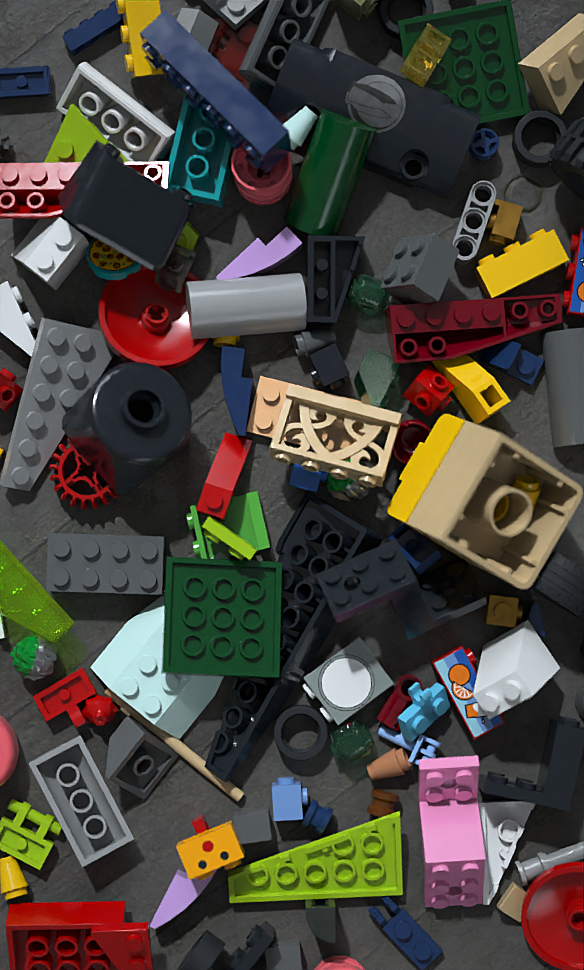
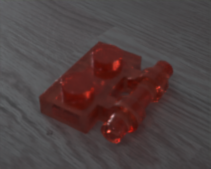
M219 16L214 19L219 24L208 52L214 58L220 60L219 63L238 81L243 83L244 78L238 73V70L259 25L247 20L238 29L234 30ZM223 34L231 37L225 50L218 47Z

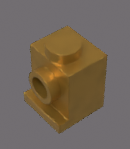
M495 199L492 210H496V213H490L486 229L491 230L489 235L490 243L499 246L512 243L523 206Z

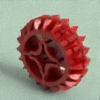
M68 437L67 440L71 447L67 448L65 445L60 444L58 447L64 454L62 456L56 453L52 455V458L59 460V465H49V469L58 470V475L50 476V481H60V484L53 488L54 491L65 490L60 497L63 501L72 496L70 506L75 507L78 501L81 500V509H87L88 501H91L93 509H98L99 499L107 506L109 500L106 495L109 494L116 499L118 494L108 484L104 488L101 486L99 473L96 469L93 472V480L88 476H80L82 475L81 471L84 470L82 469L84 463L90 467L93 466ZM74 454L77 469L70 477L66 478V466L70 457ZM87 481L94 489L95 494L82 495L73 490L71 486L75 483Z

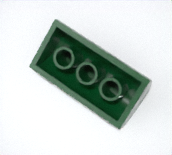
M322 109L284 215V220L287 223L312 235L338 236L377 129Z

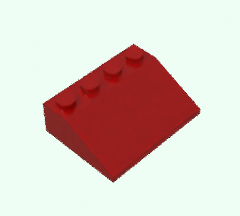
M126 902L10 903L5 925L10 970H118L91 936V929L93 924L127 923Z

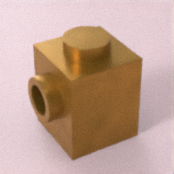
M486 594L488 604L485 605L483 623L516 627V621H521L523 605L518 604L519 598Z

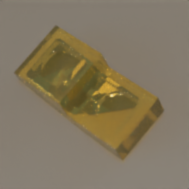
M428 23L400 67L399 72L423 87L452 39Z

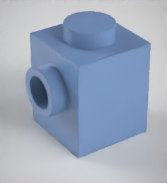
M279 777L277 782L272 783L274 821L303 819L302 806H308L307 788H301V781H295V777Z

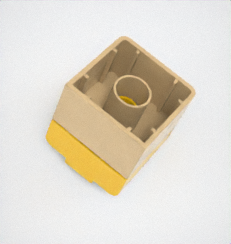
M444 414L437 420L425 443L420 442L404 468L399 477V480L402 482L391 499L387 512L395 519L472 565L520 589H527L535 581L583 496V490L579 484L503 434L458 417ZM517 476H532L539 480L541 491L533 513L529 497L524 492L512 487V483L515 482Z

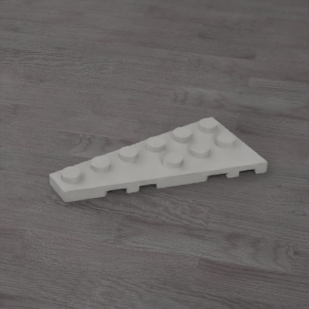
M41 318L0 478V485L30 491L65 435V432L62 430L63 416L100 378L115 354L105 342L101 331Z

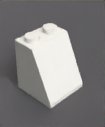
M61 217L39 219L11 256L57 291L86 254L89 242L83 234Z
M528 620L483 646L473 696L489 719L533 696L560 669Z

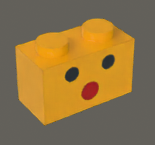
M232 820L178 842L176 846L189 880L197 877L198 881L214 875V869L224 866L225 870L233 868L241 863L240 859L244 858L245 855Z

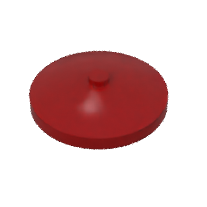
M167 262L159 273L142 265L139 271L135 274L133 272L128 274L125 279L110 280L101 295L98 312L99 326L105 342L117 356L128 363H148L168 370L191 361L202 351L209 338L191 339L185 282L200 280L187 269Z
M584 862L562 863L547 869L531 883L522 903L521 924L528 944L541 959L561 970H584Z

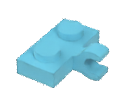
M418 682L408 689L413 704L399 715L397 719L403 738L410 742L416 739L450 708L446 689L437 682L430 689L426 688L424 691L421 690Z

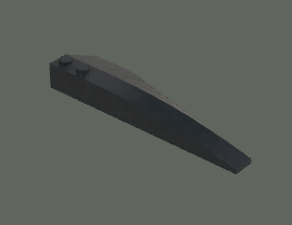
M307 491L279 538L275 551L281 552L278 562H282L279 678L233 677L230 687L233 691L228 705H224L221 714L223 722L220 730H217L205 763V767L224 782L231 778L273 721L336 623V619L316 574L380 546L385 538ZM358 583L351 584L347 590H355Z

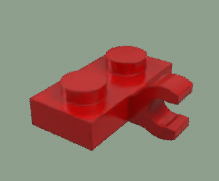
M81 668L34 695L33 699L46 722L67 711L77 728L88 722L78 704L98 692L85 669Z

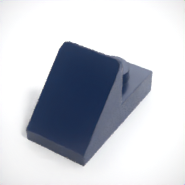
M508 340L487 347L480 361L531 386L544 359L520 348L521 344Z
M402 524L387 537L389 541L397 540L408 564L419 575L442 557L424 535L405 524Z

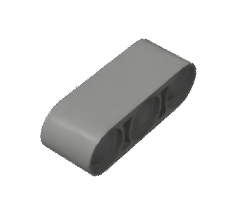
M482 180L475 183L468 195L452 245L456 247L458 244L465 243L471 248V254L469 256L458 254L455 261L458 264H468L473 260L478 251L496 198V189L488 181ZM477 190L486 191L489 194V200L487 202L478 201L475 198V192ZM471 216L478 218L480 227L478 229H470L466 225V218Z

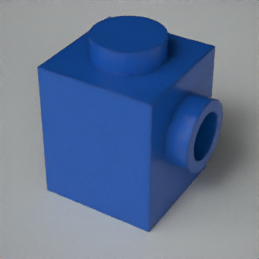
M294 464L289 486L316 493L319 482L325 483L327 472L320 470L318 472H310L303 469L301 465Z

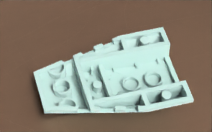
M221 551L211 558L231 560ZM162 595L122 627L90 668L109 689L151 723L180 739L216 695L223 677L161 674L164 595Z

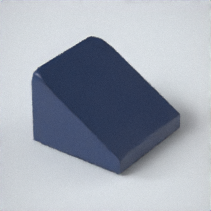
M531 602L529 603L524 622L528 620L538 635L546 637L539 604Z

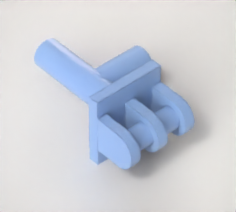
M381 725L377 734L411 751L412 753L408 761L419 765V759L417 758L420 752L424 754L422 759L435 758L436 754L434 752L442 744L425 734H420L417 741L413 740L410 742L403 738L402 732L399 733L384 725ZM425 741L429 742L427 749L423 748Z

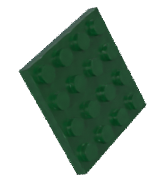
M500 0L397 21L408 80L445 94L454 101V104L482 115L478 124L530 113L525 79L518 65L521 62L511 0ZM425 32H428L442 41L444 47L425 78L421 79L413 57V51Z
M167 556L161 674L278 679L280 672L282 562Z

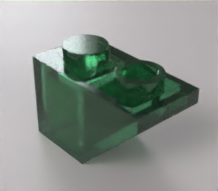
M369 347L353 382L363 404L385 409L390 397L385 395L388 387L394 389L401 376V373L396 372L400 363L394 364L392 357Z

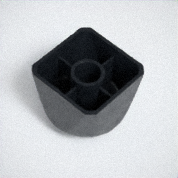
M130 362L112 368L99 378L63 416L62 430L115 493L128 495L189 447L192 410L187 393L170 373L152 364Z

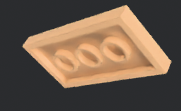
M260 376L246 432L273 438L286 398V392L291 383ZM318 391V392H321V393H325V394L337 396V397H340V398H344V399L356 401V402H359V403L371 405L370 403H366V402H362V401H358V400H354V399H350V398H346V397H342V396H338V395H334V394H330V393ZM292 407L287 424L301 423L300 409ZM317 414L316 418L319 419V421H311V423L324 422L326 421L327 417L325 415ZM336 419L330 427L314 431L321 444L330 453L344 449L356 442L347 434L344 420ZM354 424L352 426L354 432H356L360 436H363V434L359 433L358 430L363 429L364 426ZM303 430L290 431L285 435L284 441L301 446L300 441H292V438L297 434H303Z

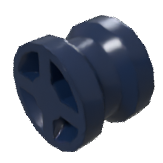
M487 128L476 131L469 145L471 156L479 161L492 159L499 147L497 134Z
M312 799L300 825L304 827L310 826L315 829L316 833L321 835L334 809L329 806L324 808L319 805L317 800Z

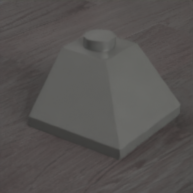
M127 716L109 738L105 777L138 797L145 799L179 754L142 724Z

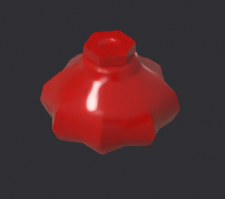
M98 694L94 698L86 699L82 714L87 718L89 724H96L102 727L106 723L114 721L115 714L119 708L113 703L112 697H104Z

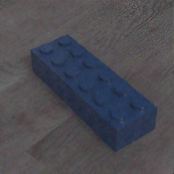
M166 9L140 33L143 42L141 48L146 53L145 60L154 70L160 68L166 74L165 79L169 85L175 90L180 88L186 94V101L195 110L200 108L206 114V121L215 130L220 128L226 133L225 139L236 150L240 147L247 154L245 158L254 169L257 170L260 167L265 173H268L291 151L289 130Z

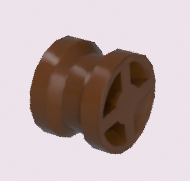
M372 789L371 796L373 799L372 803L367 807V812L380 817L395 813L394 806L399 801L400 795L385 790Z

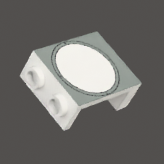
M359 636L310 674L307 673L303 676L306 683L302 686L312 699L317 696L323 706L320 708V711L329 723L335 720L337 725H339L394 684Z

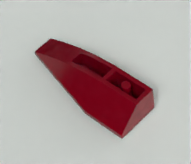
M560 294L391 305L385 310L387 340L394 364L451 360L562 323Z

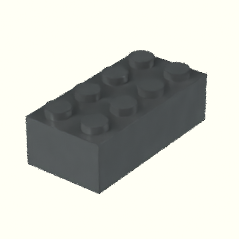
M48 533L46 591L162 595L165 592L166 537Z

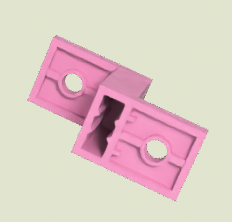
M478 756L419 759L418 811L425 867V907L442 909L454 905L472 907L476 904H483L485 852L477 799Z

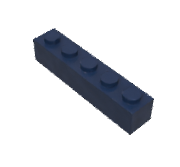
M116 0L107 9L97 11L94 17L81 21L78 27L68 29L64 33L62 38L73 56L124 25L123 14H118Z

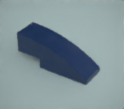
M222 346L221 375L225 401L239 436L246 438L253 379L242 377L246 351L243 348Z

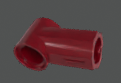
M403 674L397 679L395 687L376 719L396 731L400 729L397 717L413 704L410 695L402 693V683L406 680H414L419 683L423 691L421 681L413 674Z

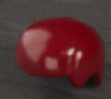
M418 419L405 420L400 423L392 450L397 460L407 465L420 442L425 443L431 432L427 424Z

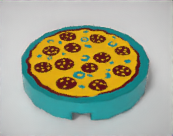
M97 238L93 239L87 247V264L99 278L122 280L127 278V275L132 272L135 274L142 266L139 262Z

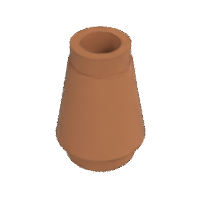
M393 748L370 764H367L366 767L371 780L374 781L406 775V771L411 770V763L408 761L409 758L404 748L398 750Z

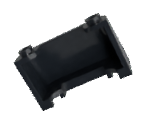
M96 140L58 195L62 213L76 227L159 273L168 262L195 206L192 199L193 195L181 186L178 189L173 187L170 190L166 189L126 165L120 157L122 152L116 146L109 142L104 145Z

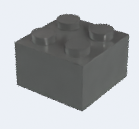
M436 233L401 238L394 248V256L390 265L384 271L380 289L404 305L439 301L460 250Z

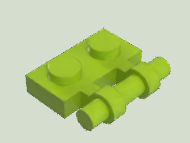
M208 516L201 526L206 529L204 535L217 544L220 540L230 546L227 551L241 561L244 557L250 560L257 551L245 539L236 535L211 516Z
M12 799L7 809L15 812L17 815L14 821L5 816L0 821V850L40 870L55 843L45 838L46 833L49 830L59 835L62 827L59 822L54 820V816L48 813L45 816L32 809L31 804L25 801L22 804ZM25 818L40 826L37 833L22 826Z

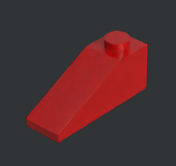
M225 432L196 508L199 514L226 522L253 443L252 440Z

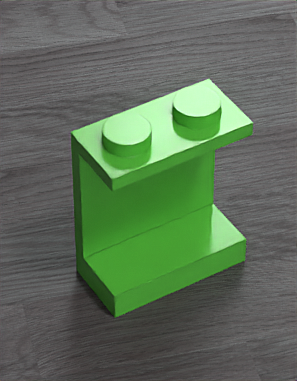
M258 491L234 497L226 522L217 521L224 524L226 528L239 537L241 536L257 550L270 548ZM197 505L190 506L191 512L186 513L189 529H195L197 541H192L196 558L211 559L220 551L227 557L234 556L227 551L230 546L220 540L217 544L204 535L206 529L201 526L208 516L199 514L196 511Z

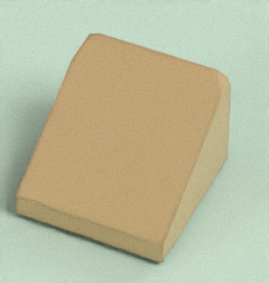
M512 881L497 903V908L518 922H521L522 903L526 891Z

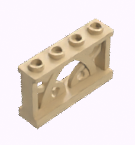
M289 384L276 430L269 447L270 457L280 464L289 465L294 463L301 465L303 469L310 472H318L320 470L330 473L336 479L346 480L350 478L357 480L366 487H375V485L382 487L399 431L401 413ZM292 407L300 409L301 423L287 424ZM317 414L325 415L327 417L326 421L324 422L311 423V421H319V419L316 418ZM336 419L344 420L347 434L356 442L344 449L330 453L321 444L314 431L330 427ZM354 424L364 426L363 429L358 430V432L363 434V436H360L356 432H354V430L352 429V426ZM293 430H303V434H297L292 438V441L297 440L301 442L300 448L286 446L284 443L285 435ZM381 431L389 432L384 451L377 444L373 443ZM367 447L373 450L379 458L378 464L373 468L359 464V461L363 458L370 462V455L365 451Z

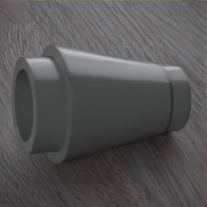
M333 328L301 330L298 334L292 336L294 349L298 357L304 356L308 358L309 355L334 343L337 344Z

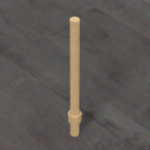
M106 689L104 694L112 697L113 701L121 707L120 711L126 716L131 715L236 802L240 800L244 794L243 791L229 780L227 782L221 780L205 767V760L178 738L155 726L111 689Z

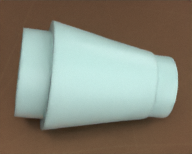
M306 106L283 124L289 130L292 150H295L298 145L301 147L318 118Z

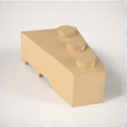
M582 13L577 14L518 63L540 111H549L553 114L561 115L584 82V14Z

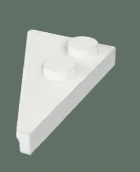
M520 800L478 801L485 852L483 905H489L495 896L505 868L507 869L516 849V843L524 831V825L531 810L535 806L534 803Z

